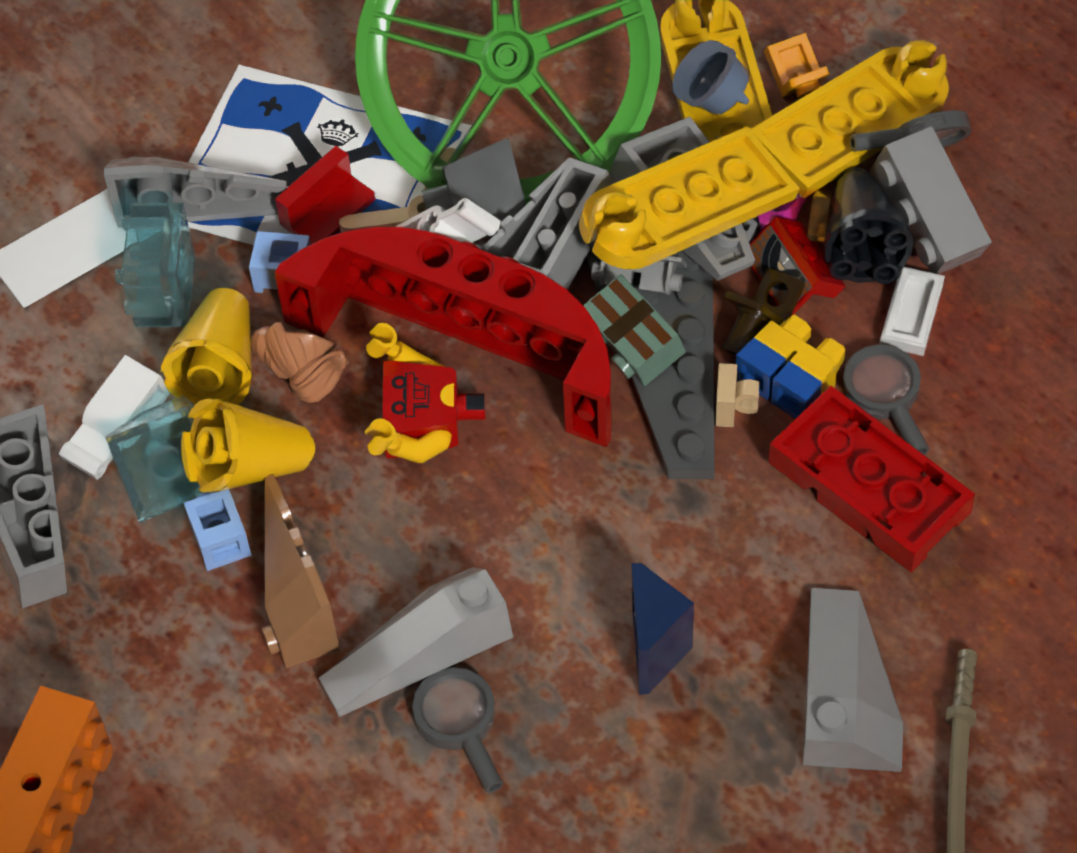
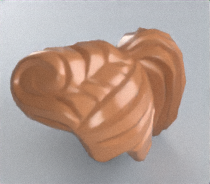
M280 322L256 330L251 338V349L255 356L262 363L266 364L279 378L290 379V386L294 395L308 403L319 402L329 394L339 381L345 367L349 364V359L345 356L342 349L334 350L336 347L334 340H326L317 335L310 334L305 329L296 332H286Z

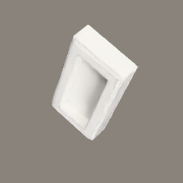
M908 267L900 269L880 344L895 346L904 352L924 356L944 285V275Z

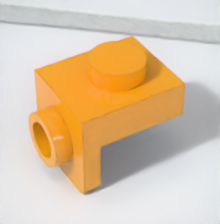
M806 33L767 46L764 50L782 97L796 93L798 99L803 98L821 87L820 84L830 75L827 66L819 67Z

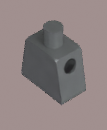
M509 138L495 142L443 166L442 172L446 184L421 190L426 210L436 205L448 210L461 199L467 198L501 222L508 215L514 217L526 206Z

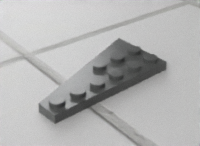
M593 246L584 260L585 264L588 265L590 273L594 262L601 263V259L592 252ZM680 251L677 252L676 257L682 258L687 264V268L676 267L675 273L683 275L680 292L672 291L671 295L639 290L641 273L635 272L633 274L632 286L676 331L686 353L645 387L634 375L631 377V380L636 390V397L640 408L643 409L650 426L651 436L667 478L714 479L713 276L686 253ZM593 280L597 294L607 286L599 285V280Z

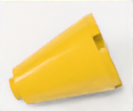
M217 288L210 291L165 353L161 363V372L163 371L165 376L164 385L179 401L194 407L200 400L211 398L238 405L243 402L249 393L252 383L250 308L248 300L240 292L230 288Z
M209 398L200 400L190 410L187 418H194L191 431H183L181 439L182 462L185 474L190 482H198L201 486L198 490L201 492L215 493L264 481L265 477L274 474L276 478L300 472L307 468L315 454V443L306 427L220 399Z

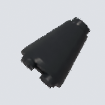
M862 168L847 169L840 174L834 186L824 239V257L829 266L830 273L835 279L849 280L857 283L878 282L880 284H888L898 278L899 270L905 266L912 254V233L902 215L868 171Z

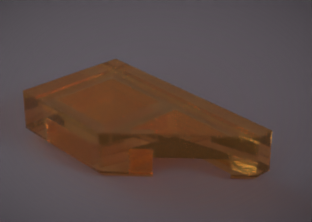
M823 186L813 196L807 235L809 240L824 242L834 187Z

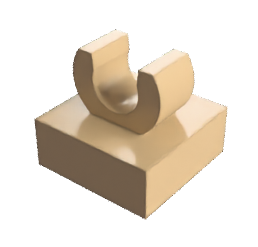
M719 363L716 426L734 427L735 409L746 414L758 413L759 381L747 379L737 382V364Z

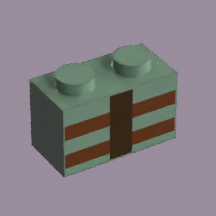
M622 274L584 304L598 325L605 344L615 354L610 358L626 379L634 375L645 387L686 353L676 331Z

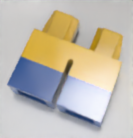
M795 314L780 325L771 320L736 355L737 381L747 379L759 381V396L767 401L772 397L771 404L796 419L830 386L835 388L836 373L844 361L845 348L832 338H826L816 349L806 343L811 337V328L806 321Z

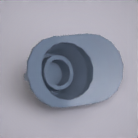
M708 40L693 48L681 61L675 72L672 82L673 93L678 99L690 106L699 107L712 114H723L733 107L736 102L746 105L749 103V99L744 94L749 81V73L737 59L734 49L718 41Z

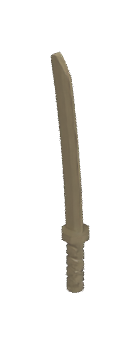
M961 649L958 651L954 699L952 706L947 707L945 722L952 726L947 853H965L970 727L975 726L977 713L971 708L972 692L974 691L973 680H975L977 653L972 649Z

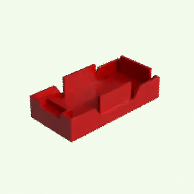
M833 386L827 388L770 443L768 463L803 490L814 487L817 490V502L865 539L870 535L878 548L911 573L927 558V553L954 526L958 527L972 513L975 498L973 491Z

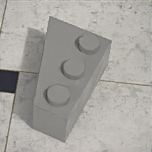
M930 126L884 146L869 170V174L876 179L906 221L912 233L913 246L916 248L921 262L927 265L932 273L940 274L980 257L992 241L933 127Z
M569 157L529 195L531 201L514 217L508 215L500 223L501 229L484 246L478 244L477 247L499 257H511L521 265L546 275L568 290L595 242L593 241L588 244L584 242L579 230L580 215L585 202L593 193L613 184L608 171Z

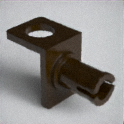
M768 269L753 300L726 291L724 298L737 307L736 311L739 314L722 349L736 356L760 332L763 324L767 325L772 320L780 325L791 317L805 287V282L774 269ZM777 284H785L788 288V296L785 302L776 307L770 306L767 301L770 289Z

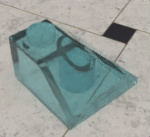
M185 395L140 412L105 436L139 523L182 506L185 502L191 501L204 493L198 490L201 488L198 482L189 481L182 462L183 431H191L194 418H187L194 405Z

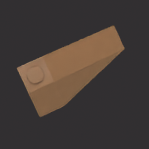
M274 474L265 477V610L269 625L261 629L270 654L273 655L279 652L285 669L340 649L330 602L313 560L306 553L299 529L294 526L289 507Z

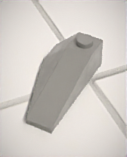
M691 117L685 118L622 143L609 175L614 184L707 144L709 140ZM742 224L682 250L716 280H721L753 266L755 262Z
M130 157L128 159L111 160L104 168V178L118 228L278 215L275 198L287 189V183L284 180L160 157Z
M471 567L428 587L319 677L320 684L338 717L513 638L506 601L486 569Z
M811 588L803 765L901 772L903 721L860 592Z

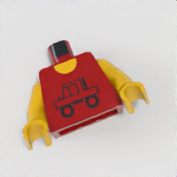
M378 323L369 332L374 339L366 345L367 353L374 358H380L387 354L389 360L383 361L382 418L372 421L365 430V435L374 437L367 445L370 454L378 456L385 451L386 458L399 457L415 463H424L448 448H453L459 444V421L486 420L485 393L459 394L457 371L455 369L446 367L417 352L401 341L397 342L396 331L387 323Z

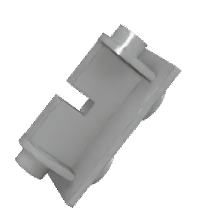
M677 253L640 269H621L601 260V263H593L591 279L599 280V285L605 286L622 274L632 285L634 272L641 273L639 290L671 295L672 291L680 292L682 287L683 275L675 273L676 267L687 268V264L682 258L676 257Z

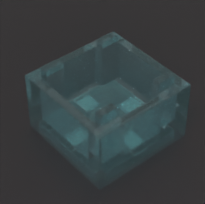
M130 203L129 214L122 216L121 221L123 230L126 231L122 269L115 270L116 282L123 284L127 300L124 301L125 313L132 315L135 327H185L189 321L196 254L184 204Z

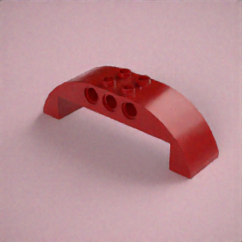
M369 227L345 231L321 239L291 255L280 263L275 270L284 323L299 329H305L309 333L324 338L347 299H353L564 380L565 432L606 448L611 441V370L607 347L598 325L585 306L566 288L546 275L521 265L515 259L507 256L499 257L479 249L473 243L467 241L459 242L425 230L405 227Z

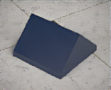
M631 563L632 617L639 695L649 694L693 648L694 602L642 563Z

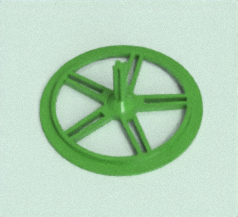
M365 0L359 19L355 49L357 83L364 109L372 128L395 161L412 177L428 188L446 184L442 167L461 158L506 90H516L576 160L605 169L608 173L611 170L620 145L639 137L652 111L660 80L661 42L651 0H617L532 32H528L522 27L520 0H511L512 13L500 14L499 0H490L491 30L485 35L396 15L395 11L400 0ZM621 9L623 17L552 47L550 46L547 35ZM391 23L468 40L466 50L463 52L390 31ZM626 25L630 43V68L626 90L620 107L609 127L594 142L539 71L540 62ZM388 39L477 65L480 74L434 152L430 151L412 132L395 102L388 76ZM540 87L543 89L588 147L585 153L582 154L534 99L531 94ZM480 91L483 92L490 99L448 162L440 158L477 95ZM555 170L546 174L520 179L526 205L531 201L529 195Z

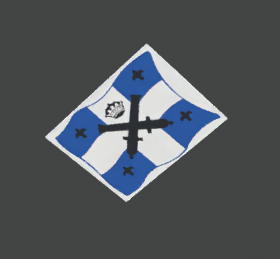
M238 65L188 163L284 180L288 188L332 148L338 146L349 154L352 176L375 192V201L362 213L409 207L410 202L415 197L421 195V190L425 186L400 166L383 146L368 119L361 96L243 65ZM398 106L401 115L412 132L430 151L434 152L452 120ZM461 123L446 148L456 149L472 125ZM278 215L174 223L254 245L257 231L292 234L280 225Z

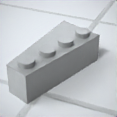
M44 404L0 418V558L22 608L67 593Z

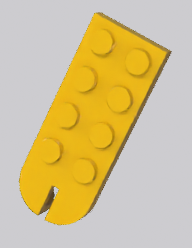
M675 0V3L663 14L660 27L661 44L672 82L675 72L685 56L700 43L708 40L718 41L734 49L737 59L749 73V81L744 91V94L749 99L747 105L736 102L733 107L723 114H712L699 107L690 106L676 97L682 120L691 117L705 137L711 142L746 126L751 129L771 117V109L746 24L738 7L728 0H698V8L704 28H701L700 17L692 9V0Z
M915 40L905 44L903 47L883 49L750 130L800 188L798 193L803 198H806L838 178L845 170L854 168L883 149L853 152L850 146V136L852 134L898 128L912 119L942 110L949 92V83L945 75L947 69L946 55L941 54L936 57L933 67L929 68L937 49L931 42ZM918 125V126H916V127L910 129V130H909L908 132H906V133H907V134L910 133L911 131L915 130L916 128H918V127L921 126V125Z
M746 126L596 191L584 204L579 219V230L586 244L595 241L592 252L605 263L621 269H640L795 200L800 188L750 128Z

